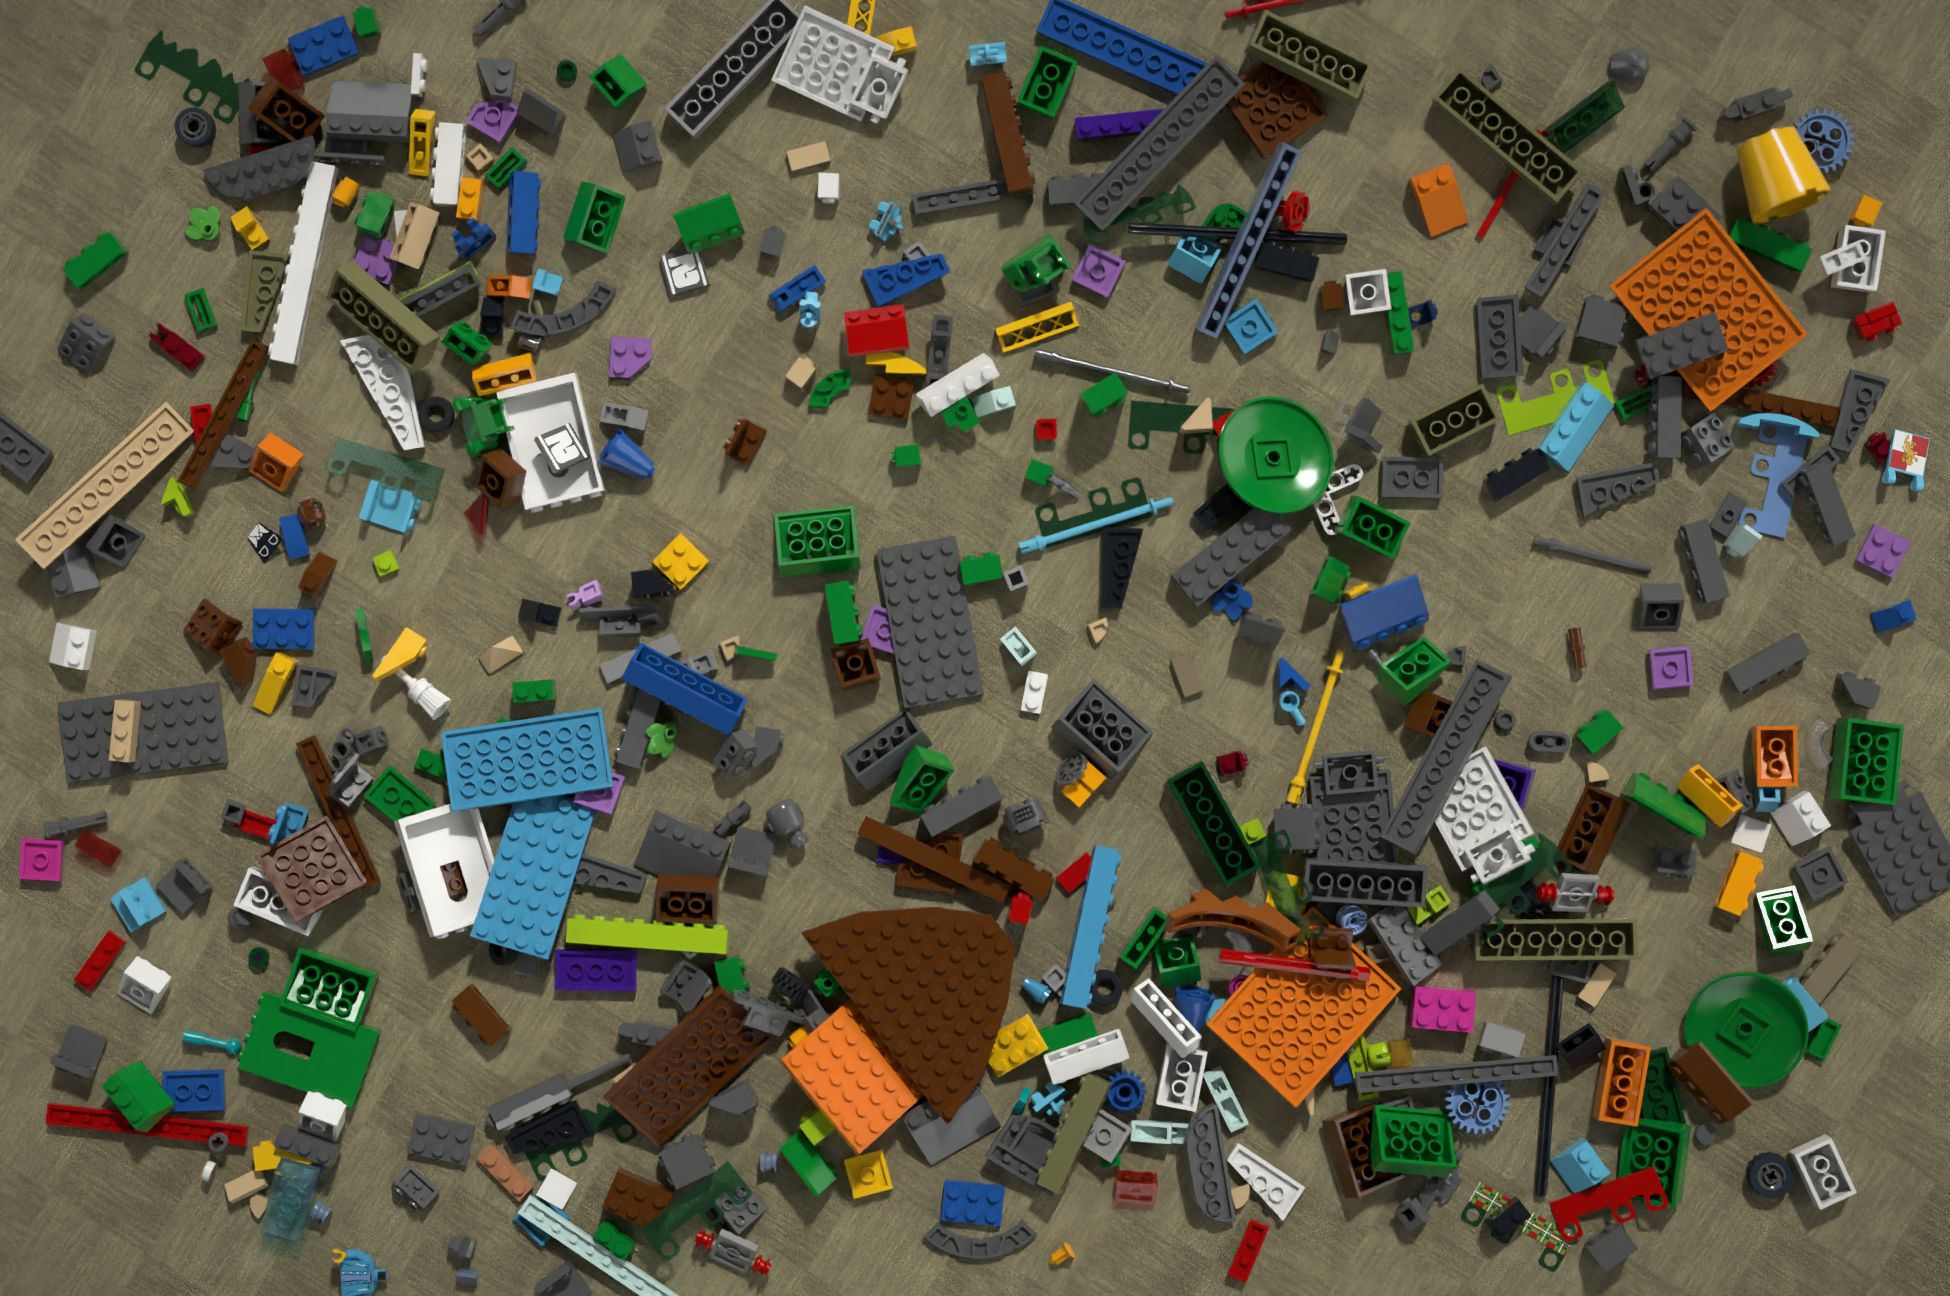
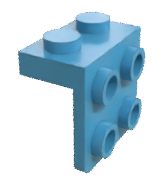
M285 802L283 806L280 805L274 819H277V823L271 826L268 838L271 839L270 844L274 845L275 842H279L303 829L309 809L289 802Z

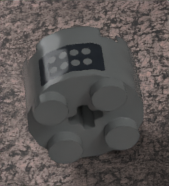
M1034 797L1024 800V805L1016 807V805H1012L1004 809L1006 813L1003 815V818L1012 838L1016 837L1014 833L1019 832L1021 836L1040 828V823L1043 821L1045 824L1049 823L1040 800H1035Z

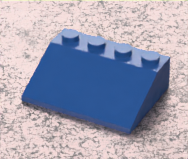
M1417 574L1341 604L1345 631L1355 651L1366 649L1370 644L1378 641L1383 642L1392 635L1402 634L1409 628L1422 626L1429 621L1428 609Z

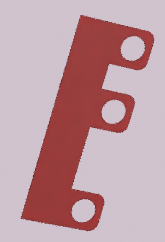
M1653 1166L1550 1202L1549 1204L1565 1241H1572L1583 1236L1578 1216L1610 1206L1616 1222L1624 1223L1634 1219L1636 1216L1630 1198L1643 1194L1647 1207L1651 1212L1664 1209L1669 1203ZM1651 1195H1661L1663 1198L1662 1205L1658 1207L1651 1205ZM1626 1205L1630 1209V1215L1627 1218L1618 1216L1617 1209L1619 1206ZM1572 1223L1577 1226L1578 1232L1575 1236H1568L1565 1233L1564 1229L1567 1224Z

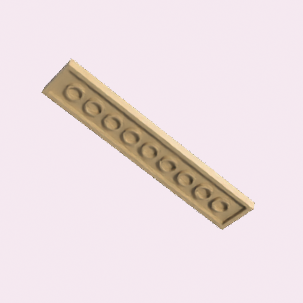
M165 402L22 532L15 541L45 570L194 433V430Z

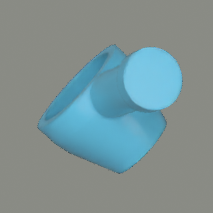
M1292 691L1282 692L1279 695V705L1283 710L1291 712L1297 726L1303 725L1306 720L1297 708L1300 703L1298 695ZM1288 696L1289 699L1284 702V698Z

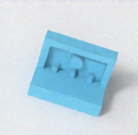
M147 877L118 891V894L110 898L130 932L137 930L167 911Z

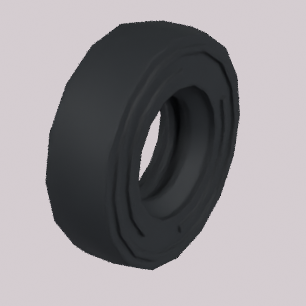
M434 396L423 401L420 405L418 416L420 423L428 431L443 432L452 425L455 412L452 404L447 399ZM438 406L443 409L444 417L439 422H433L429 417V412L431 408Z
M489 943V955L495 964L508 966L516 960L519 951L506 948L505 955H503L501 946Z
M1107 969L1095 972V984L1091 985L1089 992L1092 993L1091 1000L1102 1006L1112 1005L1117 1002L1123 991V984L1119 975ZM1102 980H1108L1113 985L1112 992L1108 995H1101L1097 990V985Z

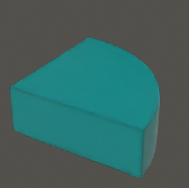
M1026 1086L1022 1089L1019 1099L1012 1109L1018 1115L1026 1104L1031 1089Z

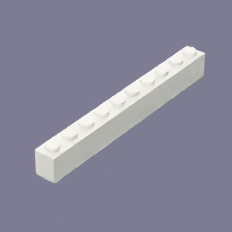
M312 161L309 173L305 176L307 183L306 186H303L301 192L303 202L302 205H299L297 211L299 221L293 230V236L295 237L294 245H291L289 249L290 265L287 264L285 269V276H287L286 284H283L281 288L282 303L277 307L278 322L273 327V335L275 337L268 351V354L271 355L270 359L294 365H298L333 199L331 196L335 189L339 170L332 165Z

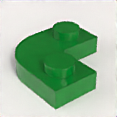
M1222 203L1215 206L1209 212L1201 226L1225 227L1228 224L1232 228H1240L1247 212L1234 204Z

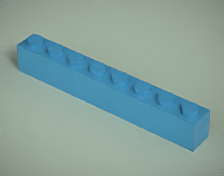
M1093 845L1092 860L1090 861L1060 1000L1061 1004L1086 1009V1006L1091 1003L1092 993L1089 992L1091 985H1094L1096 980L1094 968L1095 965H1099L1100 961L1098 950L1099 945L1102 946L1105 934H1102L1103 926H1107L1109 914H1106L1107 907L1111 906L1113 894L1110 893L1112 886L1115 887L1117 881L1115 869L1116 866H1120V850Z

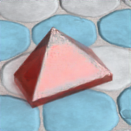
M483 493L464 512L479 534H487L489 498Z

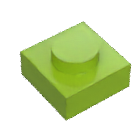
M392 550L372 558L381 577L400 569Z
M1258 818L1239 826L1248 844L1266 837Z

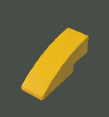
M894 352L866 355L867 366H886V374L927 375V370L924 367Z

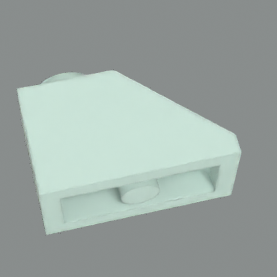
M1010 386L971 398L977 417L1016 407Z
M1746 524L1738 525L1723 546L1727 548L1726 552L1735 558L1737 556L1744 557L1762 538V535Z

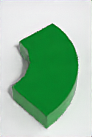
M851 369L838 370L824 377L813 389L808 407L829 408L830 401L836 394L841 391L850 390Z
M363 607L357 608V623L366 665L373 664L374 659Z

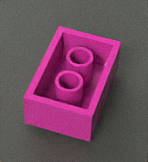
M1415 985L1412 988L1409 1025L1415 1028L1473 1033L1476 992L1467 989Z

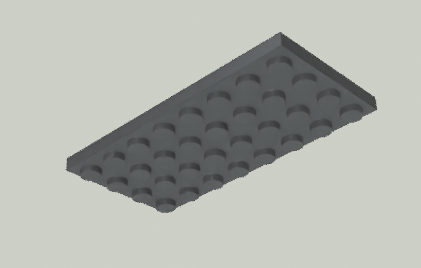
M956 536L876 549L904 708L984 694Z
M219 682L57 702L68 782L229 762ZM115 700L141 701L135 762L109 760Z

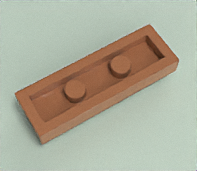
M493 1144L477 1158L518 1201L534 1187Z

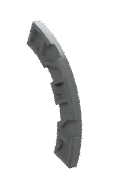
M597 280L590 293L574 307L550 315L530 314L517 309L508 328L531 335H556L572 331L588 323L598 315L611 300L616 289Z
M1021 1220L1013 1228L1002 1234L988 1238H970L953 1233L937 1222L924 1235V1239L938 1249L957 1257L981 1260L1004 1256L1017 1250L1031 1241L1037 1233L1024 1220Z

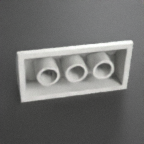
M255 866L248 868L234 902L236 907L306 936L310 935L323 911L322 909L295 924L264 870Z

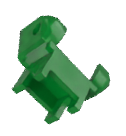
M1049 233L1009 259L1000 269L1011 287L1020 292H1027L1038 285L1048 284L1052 278L1065 269H1069L1071 265L1063 255L1058 243ZM1026 265L1035 282L1028 283L1020 268Z
M482 397L454 398L453 407L455 413L460 412L462 425L468 443H465L466 450L473 459H481L483 454L493 451L498 445L499 435L515 430L514 426H507L501 404L507 403L506 399L486 401Z

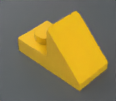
M248 206L230 217L236 231L241 233L251 250H256L270 240Z

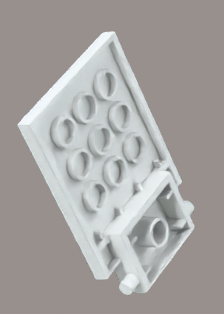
M804 5L772 77V81L859 121H862L867 110L873 113L871 121L878 123L880 117L887 119L908 70L904 68L906 60L899 57L897 63L890 61L895 47Z
M1487 747L1472 753L1437 815L1435 823L1460 869L1464 872L1474 866L1477 873L1471 875V879L1474 883L1481 880L1485 885L1531 860L1530 853L1534 852L1535 849L1532 844L1525 847L1522 840L1533 835L1534 832Z

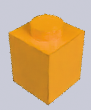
M1866 195L1858 197L1849 220L1854 221L1853 224L1858 227L1873 225L1882 202Z

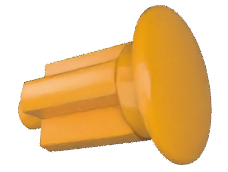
M1064 1242V1247L1051 1254L1052 1259H1050V1263L1058 1265L1070 1256L1074 1258L1075 1254L1070 1245Z

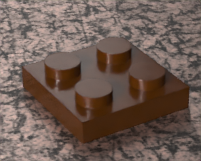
M875 374L868 414L908 421L915 380Z

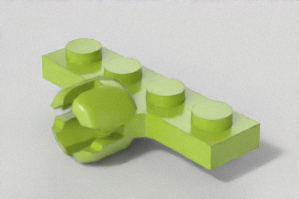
M1364 1032L1353 1043L1354 1051L1347 1052L1355 1086V1072L1374 1071L1375 1068L1387 1066L1391 1062L1390 1053H1387L1389 1048L1386 1042L1368 1044L1365 1040ZM1379 1091L1357 1093L1359 1101L1379 1097Z

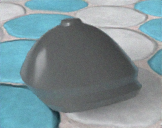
M1625 48L1611 55L1608 68L1611 75L1616 79L1626 83H1637L1647 75L1650 62L1644 51L1638 48Z

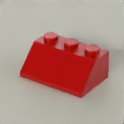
M904 304L844 313L850 357L910 349Z

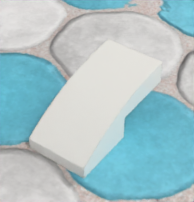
M1859 241L1820 256L1827 275L1866 260Z

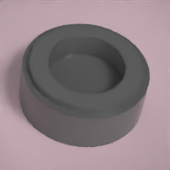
M1503 709L1497 712L1495 723L1499 728L1507 730L1515 725L1516 717L1512 711Z
M1701 1123L1695 1129V1137L1703 1144H1710L1716 1138V1130L1708 1123Z

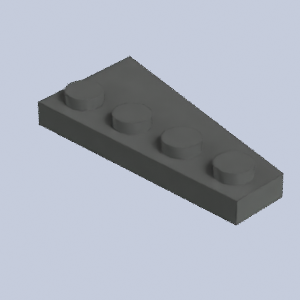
M1657 463L1576 477L1582 516L1585 517L1659 483Z

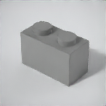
M1484 1020L1477 1044L1482 1046L1481 1050L1493 1053L1496 1050L1501 1052V1056L1512 1059L1513 1056L1519 1057L1526 1034Z

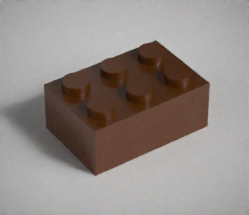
M270 76L247 108L292 142L310 137L325 117L318 109L272 76Z
M658 875L656 883V921L717 924L719 914V877Z
M620 1167L614 1177L602 1209L657 1232L675 1191Z

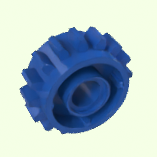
M1126 1069L1123 1070V1073H1119L1116 1070L1115 1076L1109 1075V1082L1113 1084L1105 1101H1110L1108 1107L1114 1106L1115 1112H1118L1120 1109L1123 1114L1126 1113V1110H1130L1133 1113L1134 1107L1140 1108L1139 1102H1145L1142 1094H1147V1091L1142 1089L1145 1086V1082H1139L1141 1076L1135 1077L1133 1070L1129 1074ZM1128 1087L1130 1093L1127 1096H1121L1119 1094L1120 1088Z

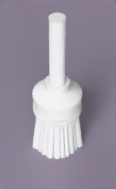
M402 669L395 672L407 684L409 689L408 697L413 699L415 704H420L433 720L439 718L449 707L451 699L433 688V685L428 683L426 678L419 680L411 678Z

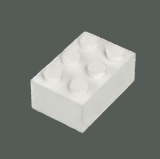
M1844 225L1839 228L1836 250L1859 241L1866 260L1834 272L1830 288L1865 293L1877 291L1885 230Z
M1166 1042L1155 1098L1156 1104L1196 1112L1208 1053L1206 1049L1197 1048L1182 1059L1173 1047Z
M1825 1134L1789 1151L1814 1206L1818 1209H1824L1857 1193L1831 1137Z

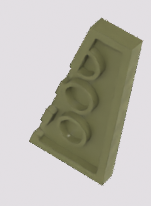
M249 250L241 331L263 332L289 262V254Z

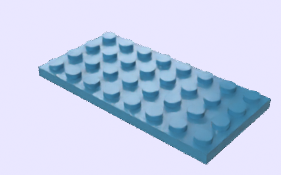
M602 708L441 732L452 812L614 788Z
M563 795L513 803L470 937L549 960L596 810L573 803V798Z

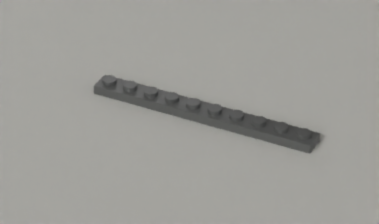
M1556 1055L1355 1072L1356 1092L1558 1076Z

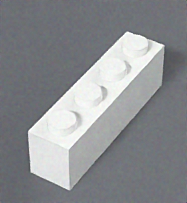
M439 122V128L436 127L435 139L438 140L437 148H434L433 158L436 160V168L432 169V180H435L434 188H431L430 198L435 205L458 206L461 178L463 177L467 128L464 124Z
M982 353L915 395L924 411L932 417L1000 375L992 359Z
M1147 979L1133 989L1130 1001L1182 1059L1198 1048L1202 1036L1150 979Z
M1120 1029L1043 1055L1053 1085L1064 1083L1074 1077L1084 1076L1086 1073L1101 1070L1106 1066L1129 1059Z

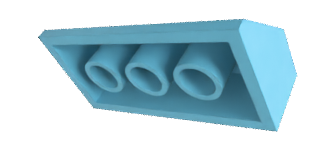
M1587 382L1580 383L1536 449L1538 448L1541 454L1569 472L1614 405L1603 393Z

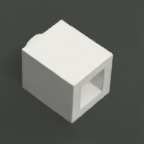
M819 173L818 199L822 200V203L833 204L834 200H839L840 176L838 173Z

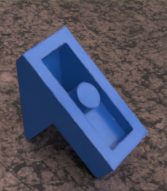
M1910 600L1870 613L1876 632L1899 627L1904 623L1917 619Z
M1280 657L1278 659V688L1280 689L1291 678L1292 681L1290 683L1298 691L1300 689L1306 691L1311 685L1283 657Z

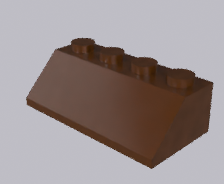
M1586 784L1554 857L1593 875H1597L1630 802L1590 784Z
M1701 1041L1679 1048L1666 1063L1670 1072L1682 1082L1684 1088L1696 1098L1697 1103L1704 1107L1710 1114L1711 1119L1718 1124L1731 1121L1754 1103Z

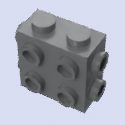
M1592 294L1591 297L1588 296L1584 300L1575 338H1579L1581 343L1591 345V342L1599 344L1598 347L1610 350L1611 347L1614 348L1621 344L1624 332H1621L1623 324L1626 325L1629 313L1626 312L1627 308L1622 306L1623 303L1621 301L1611 300V302L1603 300L1604 297Z
M1293 804L1280 805L1281 808L1274 809L1275 849H1282V853H1294V849H1301V853H1313V849L1320 848L1322 834L1319 832V824L1322 822V815L1319 812V808H1312V804H1300V808H1293Z
M690 1132L682 1136L681 1141L677 1143L671 1141L664 1144L663 1149L660 1151L661 1156H658L662 1167L667 1168L669 1173L667 1178L670 1185H674L676 1189L713 1173L714 1166H716L712 1155L708 1156L705 1150L707 1148L703 1136L699 1137L698 1133L693 1135Z

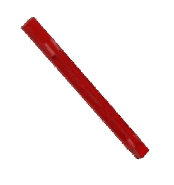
M1220 949L1219 963L1361 981H1369L1371 974L1369 967L1356 966V969L1341 970L1339 968L1324 970L1317 968L1312 960Z

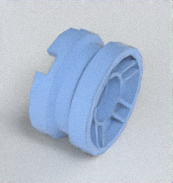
M1348 903L1342 906L1336 914V923L1341 928H1352L1353 935L1361 933L1368 923L1367 914L1355 903Z

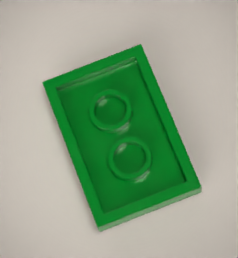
M392 765L385 769L363 795L393 821L432 810L437 804Z

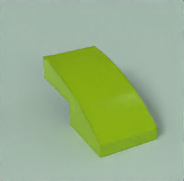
M1441 885L1426 893L1425 908L1407 906L1405 908L1416 925H1418L1430 915L1437 913L1451 903V900Z

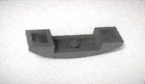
M933 314L925 388L947 375L953 316Z

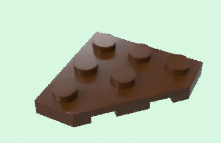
M943 831L929 841L927 845L960 860L964 833ZM908 858L898 865L897 886L956 893L957 882Z

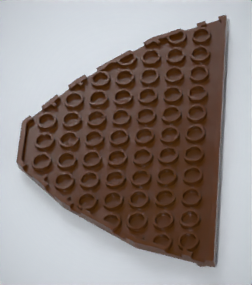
M941 907L860 911L801 932L924 1096L948 1125L984 1074L1008 1005L1016 947L991 914Z

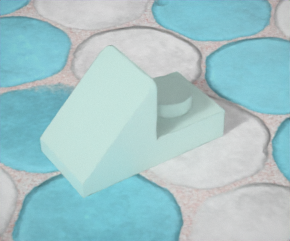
M1016 626L1000 638L1021 666L1037 654Z

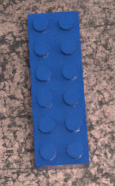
M643 643L639 644L621 677L629 685L644 690L645 693L661 699L665 704L672 705L680 709L681 712L697 718L701 723L708 724L717 731L727 735L731 733L748 700L742 695Z

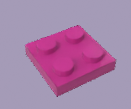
M22 838L19 879L61 881L64 841Z

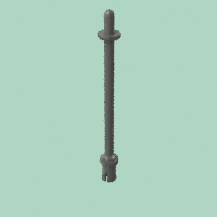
M1038 347L1035 350L1033 360L1051 363V366L1060 363L1106 375H1112L1116 372L1119 378L1166 388L1169 395L1171 390L1182 393L1191 392L1190 386L1173 382L1174 377L1172 376L1167 381L1061 356L1058 350L1053 352Z

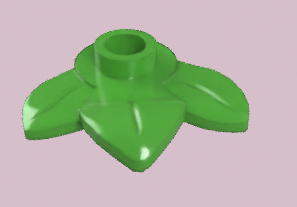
M211 206L207 211L201 208H192L189 214L192 224L185 228L186 235L194 240L204 238L210 241L217 239L220 235V227L218 225L220 220L219 210L215 206Z
M672 722L650 725L645 731L651 737L646 752L652 755L660 753L662 758L668 757L674 748V738L677 734L676 725Z

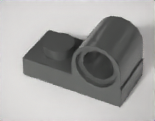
M1631 164L1619 169L1631 207L1645 203L1654 197L1656 192L1654 185L1647 181L1637 184L1638 175L1635 168L1631 167ZM1641 187L1648 190L1647 197L1641 196Z

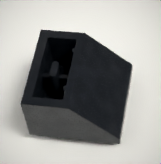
M655 570L630 572L634 596L639 597L640 600L653 599V594H659L660 597L673 596V592L678 591L676 585Z

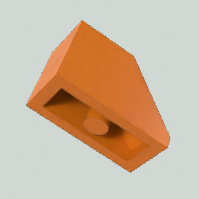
M488 275L486 295L530 299L532 279L514 275Z

